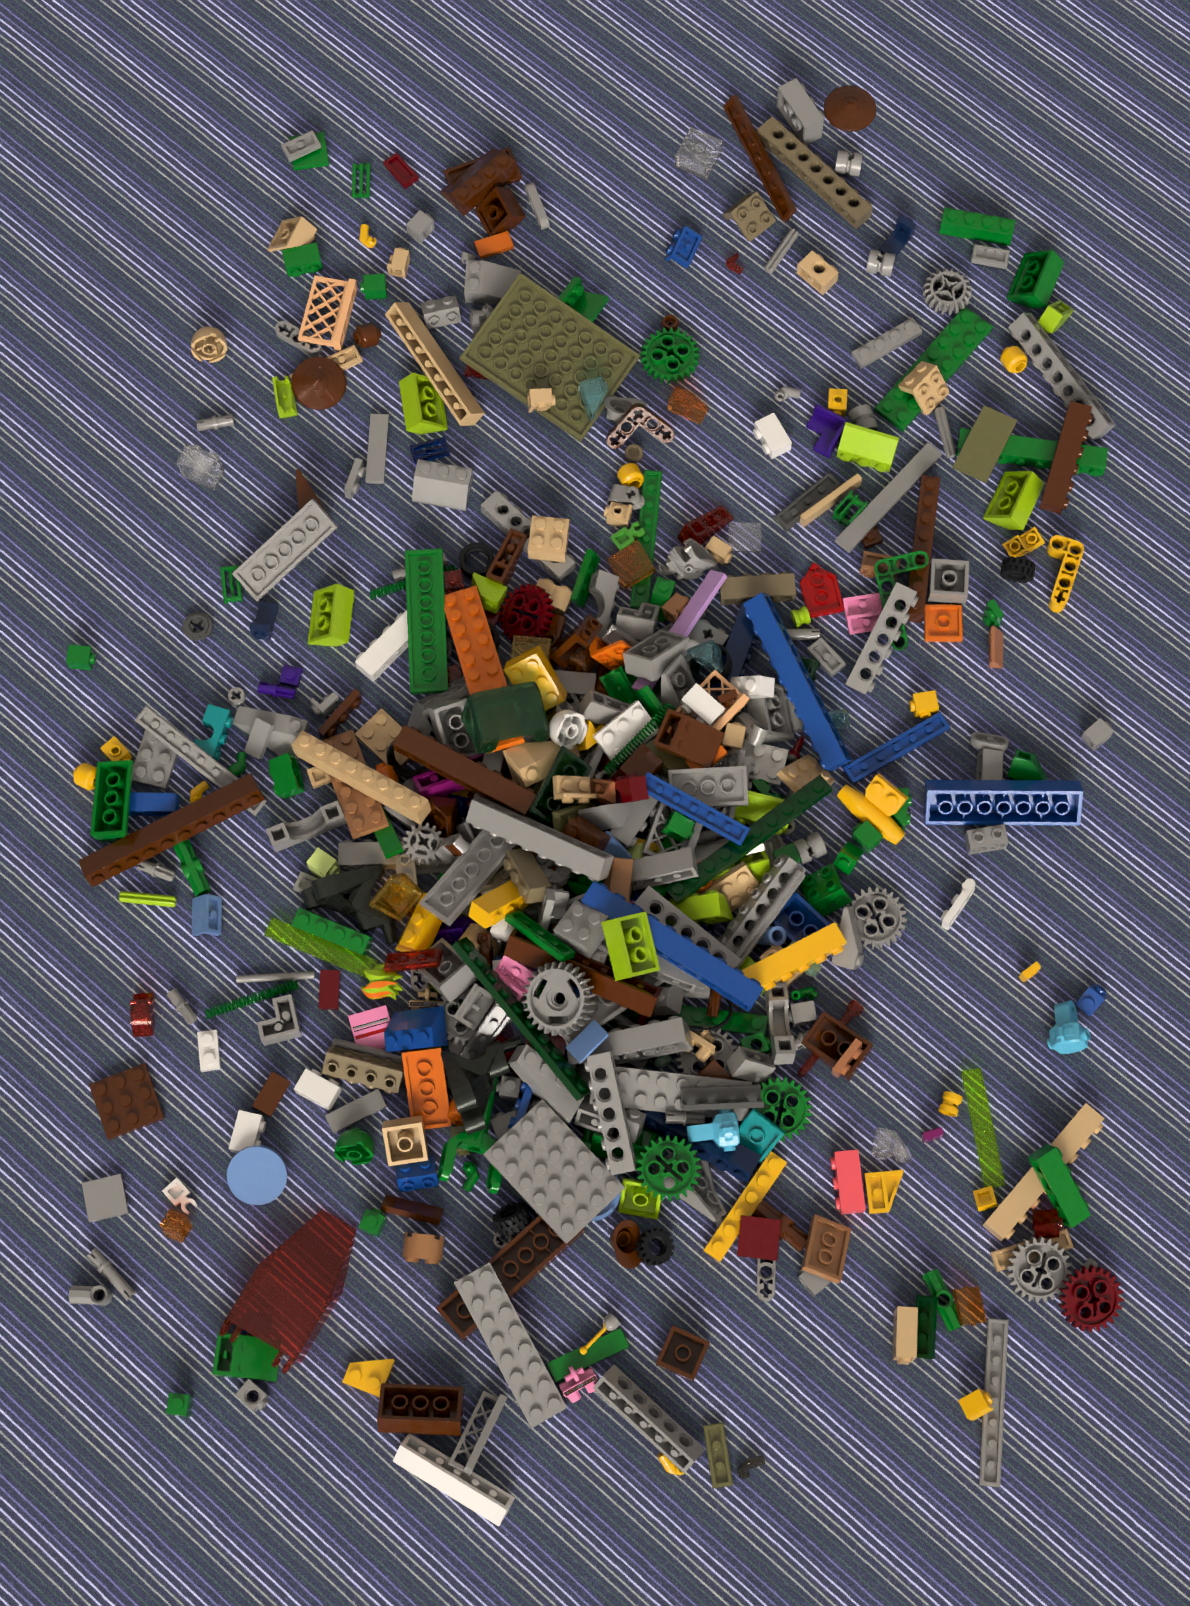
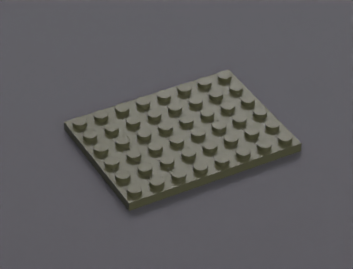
M520 273L462 353L460 360L527 406V393L529 389L551 388L552 394L555 395V405L545 411L533 410L581 442L604 410V399L615 394L641 355Z

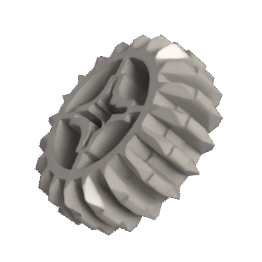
M953 267L950 271L944 268L943 272L938 269L936 274L932 272L930 278L927 277L923 286V297H925V303H929V309L935 308V313L941 311L942 315L948 312L950 316L952 311L957 314L959 309H964L965 305L969 304L972 296V286H970L969 280H965V274L960 276V270L955 273L953 272ZM939 284L940 288L934 292L933 288ZM961 291V296L958 299H955V295H957V292Z

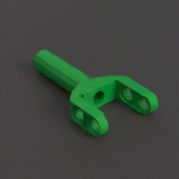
M498 1076L494 1082V1090L490 1094L483 1116L487 1129L467 1135L466 1130H464L443 1145L438 1180L448 1181L450 1174L453 1172L457 1148L484 1154L496 1143L489 1135L488 1128ZM491 1163L489 1164L486 1187L487 1192L497 1194L502 1175Z

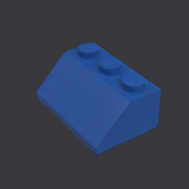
M795 892L770 926L782 927L786 932L785 941L790 944L793 940L797 942L830 925V923Z
M444 1006L394 1012L384 1031L386 1052L448 1046Z

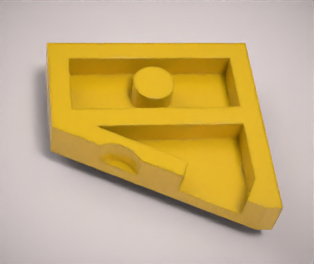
M903 1170L864 1174L869 1214L890 1212Z
M383 1359L350 1363L342 1383L380 1397L381 1383H387L395 1360Z

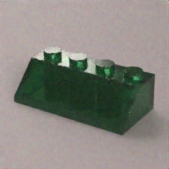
M561 746L529 808L532 820L554 829L552 812L573 806L575 801L573 803H562V800H554L553 776L588 777L592 769L591 766L565 746Z

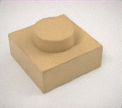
M317 767L307 769L313 789L331 783L328 773Z

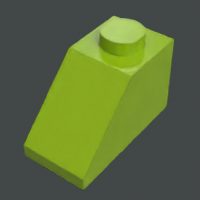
M1058 300L1048 305L1038 322L1046 333L1052 334L1063 325L1074 309Z
M474 572L471 587L477 586L483 609L497 614L501 607L500 605L504 603L508 587Z

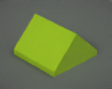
M624 1178L623 1186L625 1189L621 1191L618 1213L658 1220L661 1204L660 1194L653 1198L654 1191L646 1193L648 1186L641 1187L644 1181Z

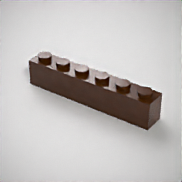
M1070 401L1040 502V509L1061 514L1063 509H1067L1070 499L1066 498L1067 493L1072 491L1074 481H1071L1073 475L1077 474L1079 467L1076 461L1077 458L1082 456L1084 448L1081 447L1082 441L1086 442L1089 432L1086 430V426L1091 424L1093 414L1090 413L1091 406Z

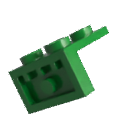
M575 276L558 297L559 300L591 322L596 319L609 301L608 296L585 292L580 277Z

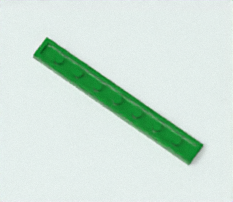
M644 470L641 495L645 499V504L640 508V527L638 530L643 528L645 534L637 537L630 601L631 609L639 610L642 602L649 603L662 471Z

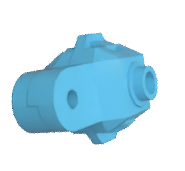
M1073 1001L1055 1004L1056 1024L1049 1030L1048 1047L1060 1054H1070L1087 1048L1088 1040L1091 1038L1090 1032L1078 1023L1077 1010Z
M719 1109V1113L714 1115L710 1124L686 1126L688 1143L713 1140L718 1147L724 1149V1152L736 1150L735 1146L740 1143L737 1115L731 1112V1109Z

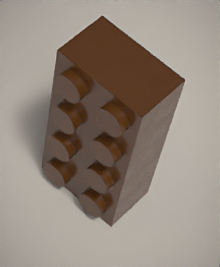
M381 1383L377 1414L378 1432L461 1436L464 1407L463 1386Z

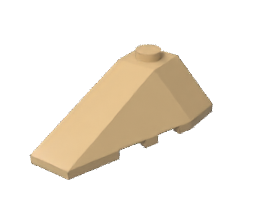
M553 741L522 743L503 750L512 779L516 780L521 787H528L543 780L580 757L577 745L572 746L574 747L573 749H564Z

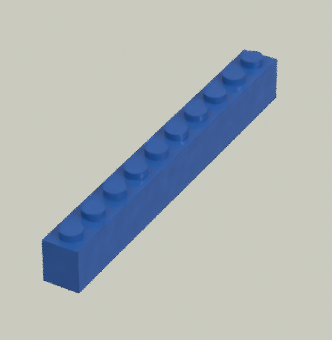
M760 593L743 603L745 615L748 619H751L754 625L752 626L753 631L760 637L762 641L761 646L770 657L769 662L776 669L779 682L787 690L786 696L788 700L793 702L795 706L794 712L804 724L802 726L804 732L812 740L811 746L813 750L818 752L821 758L819 759L821 766L827 771H834L852 761L769 594Z
M593 881L581 900V903L609 916V920L643 912L640 906L634 903L631 905L625 901L621 894L612 893L601 882ZM652 914L647 915L657 955L744 1010L750 1011L764 989L759 981L747 978L740 969L732 968L727 965L724 959L712 956L708 949L693 944L692 939L685 935H679L672 926L663 925L656 916Z

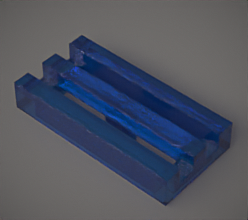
M445 436L410 445L414 464H417L418 459L430 461L450 455ZM442 443H443V445H441V446H437V447H434V448H433V447L427 448V447H430V446H434V445H438V444H442ZM427 448L426 450L415 452V450Z

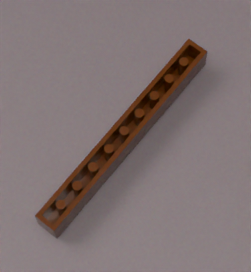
M252 773L78 860L85 879L94 887L258 804L265 799Z

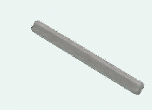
M799 869L795 870L735 954L742 960L736 968H740L806 877L804 872Z

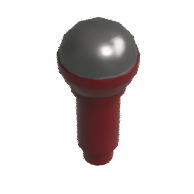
M799 736L793 749L787 755V760L790 763L800 759L799 752L805 739L802 736Z

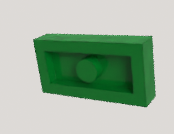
M994 599L987 602L982 619L987 627L995 626L999 628L1004 613Z

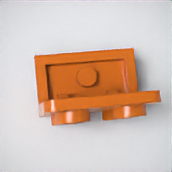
M598 636L589 645L590 656L610 671L620 666H625L623 652L631 648L623 640L608 645Z

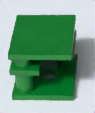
M851 490L834 509L833 520L837 519L838 524L843 523L848 527L867 507L868 502L864 503L861 501L859 495H853ZM855 504L860 509L849 520L846 517L849 515L851 507Z

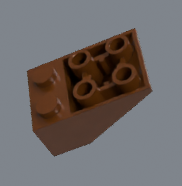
M668 709L653 744L659 751L706 768H711L725 733L685 714Z

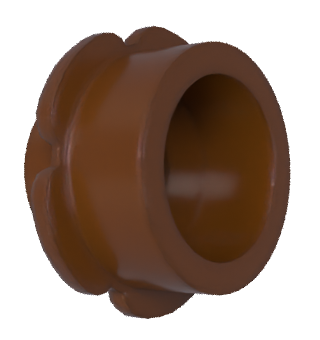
M667 315L662 319L661 325L667 332L672 327L674 332L678 329L679 321L674 315Z

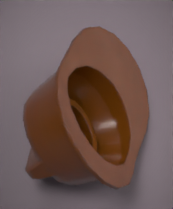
M632 1220L619 1222L611 1231L609 1238L610 1245L615 1250L618 1262L627 1269H633L642 1262V1258L637 1256L639 1252L635 1251V1248H638V1245H635V1243L639 1240L640 1230L638 1225Z

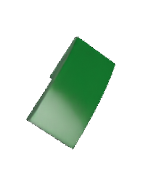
M753 779L752 789L754 792L783 799L779 794H770L771 786L767 781Z

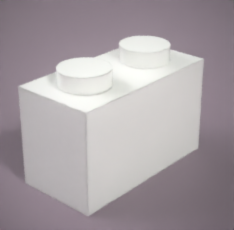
M775 413L754 423L753 434L757 440L760 439L764 453L768 454L771 459L791 450L792 442Z
M761 675L731 677V684L750 699L774 697L775 678Z
M697 683L679 703L681 705L680 708L686 714H691L696 720L712 726L725 710L720 703Z
M305 1069L294 1087V1091L330 1111L342 1091L338 1086L339 1083L331 1078L328 1080L322 1078V1074L315 1069L311 1071Z
M239 1110L228 1149L231 1152L237 1153L245 1147L261 1146L260 1134L264 1133L266 1128L264 1117L259 1114Z

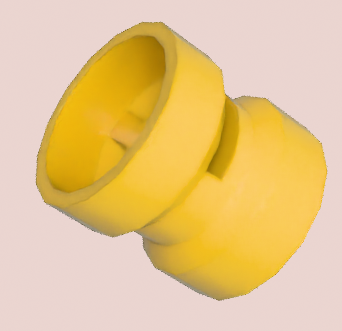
M944 1091L942 1096L943 1103L940 1104L938 1111L947 1116L957 1117L959 1112L958 1105L961 1104L963 1097L953 1092Z

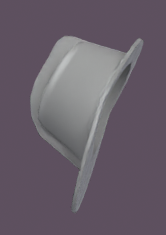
M610 396L604 399V405L607 408L606 418L618 422L633 404L641 403L645 407L647 405L637 398ZM635 410V415H637V414H642V413H641V410H640V411H636V410Z

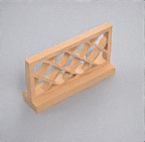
M314 275L298 341L331 346L336 351L342 350L358 289L355 279L349 278V281ZM317 283H325L327 287L319 291ZM343 286L344 291L336 294L333 288ZM331 291L334 297L326 301L322 295ZM320 297L323 303L315 307L312 302ZM338 300L340 306L333 310L329 304ZM327 306L330 312L321 316L318 310ZM316 312L319 318L310 322L308 319L309 315ZM333 315L336 322L328 325L325 319ZM323 322L326 328L318 332L314 326ZM310 328L315 332L310 337L303 336L304 332ZM329 331L332 335L331 341L323 339L321 335Z
M716 670L699 685L708 694L711 691H721L722 695L724 691H731L733 689L738 694L737 699L734 700L735 703L726 707L724 713L711 726L719 731H722L727 723L739 713L750 699L745 694L739 692ZM714 676L721 681V688H710V680ZM680 705L676 711L684 714V711L680 708Z

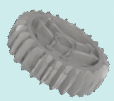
M555 961L552 962V965L551 963H545L544 966L538 967V971L532 972L534 978H527L530 985H524L528 992L522 993V995L527 996V1000L522 1001V1003L528 1005L524 1009V1011L530 1012L527 1018H534L531 1024L536 1025L539 1023L537 1030L544 1029L545 1034L551 1032L552 1036H556L558 1033L559 1036H564L565 1033L572 1034L573 1031L580 1030L579 1026L586 1025L584 1020L590 1019L587 1013L594 1012L589 1006L595 1004V1002L590 1001V998L594 997L595 994L589 991L594 986L587 985L591 979H583L586 973L581 972L578 974L580 967L573 968L572 963L566 965V962L558 963ZM545 979L547 983L540 997L538 998L537 993L539 986ZM570 979H572L577 985L580 992V997L576 995L571 984L569 983ZM559 992L565 996L563 1004H559L556 1001V995ZM568 1016V1023L555 1024L550 1021V1017Z

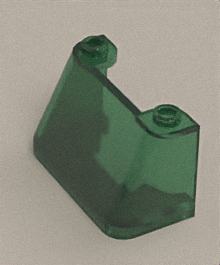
M526 682L473 693L467 698L461 715V720L478 754L493 752L501 740L531 734L534 741L544 742L550 736L544 704L536 682Z

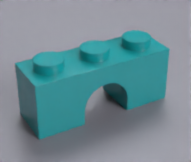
M208 704L202 722L206 728L214 730V733L208 740L195 739L194 742L218 762L221 758V747L227 741V730L232 727L234 721L230 710Z

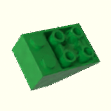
M218 1333L212 1374L219 1377L277 1382L282 1341Z

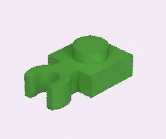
M638 521L634 522L630 529L623 527L610 536L621 553L636 543L635 537H641L645 534L643 528L636 531L640 527Z

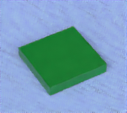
M324 132L314 133L321 144V148L294 160V171L329 166ZM301 135L291 136L289 140H293Z

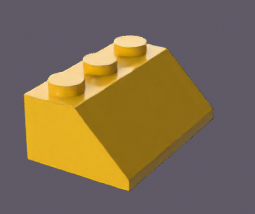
M423 892L419 897L395 947L396 951L421 956L432 946L443 921L420 905L419 902L427 893Z

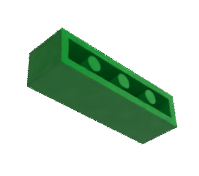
M944 207L939 234L1010 246L1015 220Z
M298 908L291 925L366 956L374 939L372 936L302 908Z
M1045 1144L1029 1155L1028 1159L1062 1225L1073 1228L1091 1216L1088 1210L1089 1205L1079 1193L1080 1188L1070 1175V1168L1063 1162L1061 1158L1063 1157L1062 1152L1055 1146Z

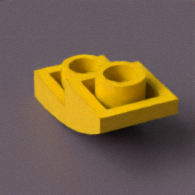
M1033 527L1020 536L1016 535L1002 545L1009 556L1021 557L1045 544V541L1037 529Z

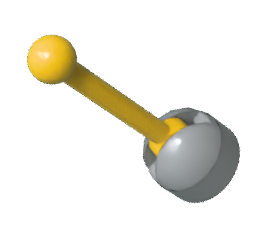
M608 1313L602 1323L603 1328L585 1346L579 1349L581 1354H586L587 1349L606 1330L613 1331L620 1325V1322L614 1315Z

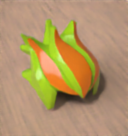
M384 963L374 965L373 970H364V974L370 982L366 986H361V990L368 998L373 1000L383 997H391L396 1000V995H399L398 990L403 991V988L396 982L397 979L403 977L396 974L401 969V966L389 968L388 964Z

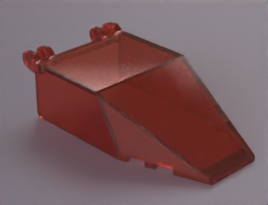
M324 1210L318 1212L257 1266L223 1322L219 1335L223 1337L231 1324L238 1326L230 1336V1342L234 1343L242 1329L279 1350L272 1363L274 1368L279 1365L284 1354L289 1356L290 1358L282 1370L284 1374L288 1373L296 1362L301 1363L343 1293L357 1229Z

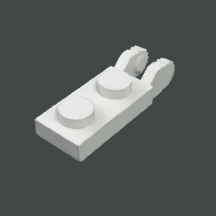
M968 878L963 882L960 895L956 894L951 901L952 907L949 910L946 909L940 918L942 920V928L950 929L972 896L976 885L975 880Z

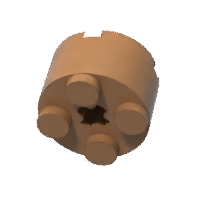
M405 1232L402 1257H405V1261L419 1263V1259H425L427 1264L439 1265V1261L443 1259L445 1236H440V1240H437L435 1235L412 1233V1237H409L410 1233Z

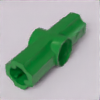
M189 839L174 845V850L181 862V869L185 878L189 881L195 896L198 897L211 892L209 883L204 875L205 871L198 856L196 857Z
M938 1268L922 1275L921 1277L930 1296L938 1297L944 1295L948 1299V1304L945 1306L939 1304L937 1300V1310L947 1331L951 1332L964 1326L965 1324L953 1302V1296L948 1291Z

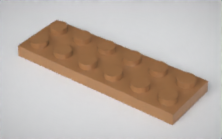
M353 729L321 740L366 765ZM329 774L353 840L389 826L380 802Z

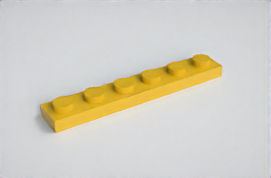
M772 1151L767 1155L703 1249L705 1253L718 1262L722 1260L739 1235L741 1215L752 1216L787 1164L786 1161Z

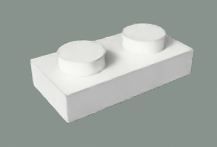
M218 1031L197 1032L200 1071L221 1070Z

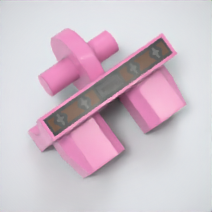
M572 1366L568 1367L571 1373L564 1376L566 1381L559 1384L564 1396L568 1397L572 1403L580 1400L581 1396L578 1390L583 1387L586 1388L588 1393L595 1391L593 1387L598 1379L591 1367L583 1370L582 1367L574 1370Z

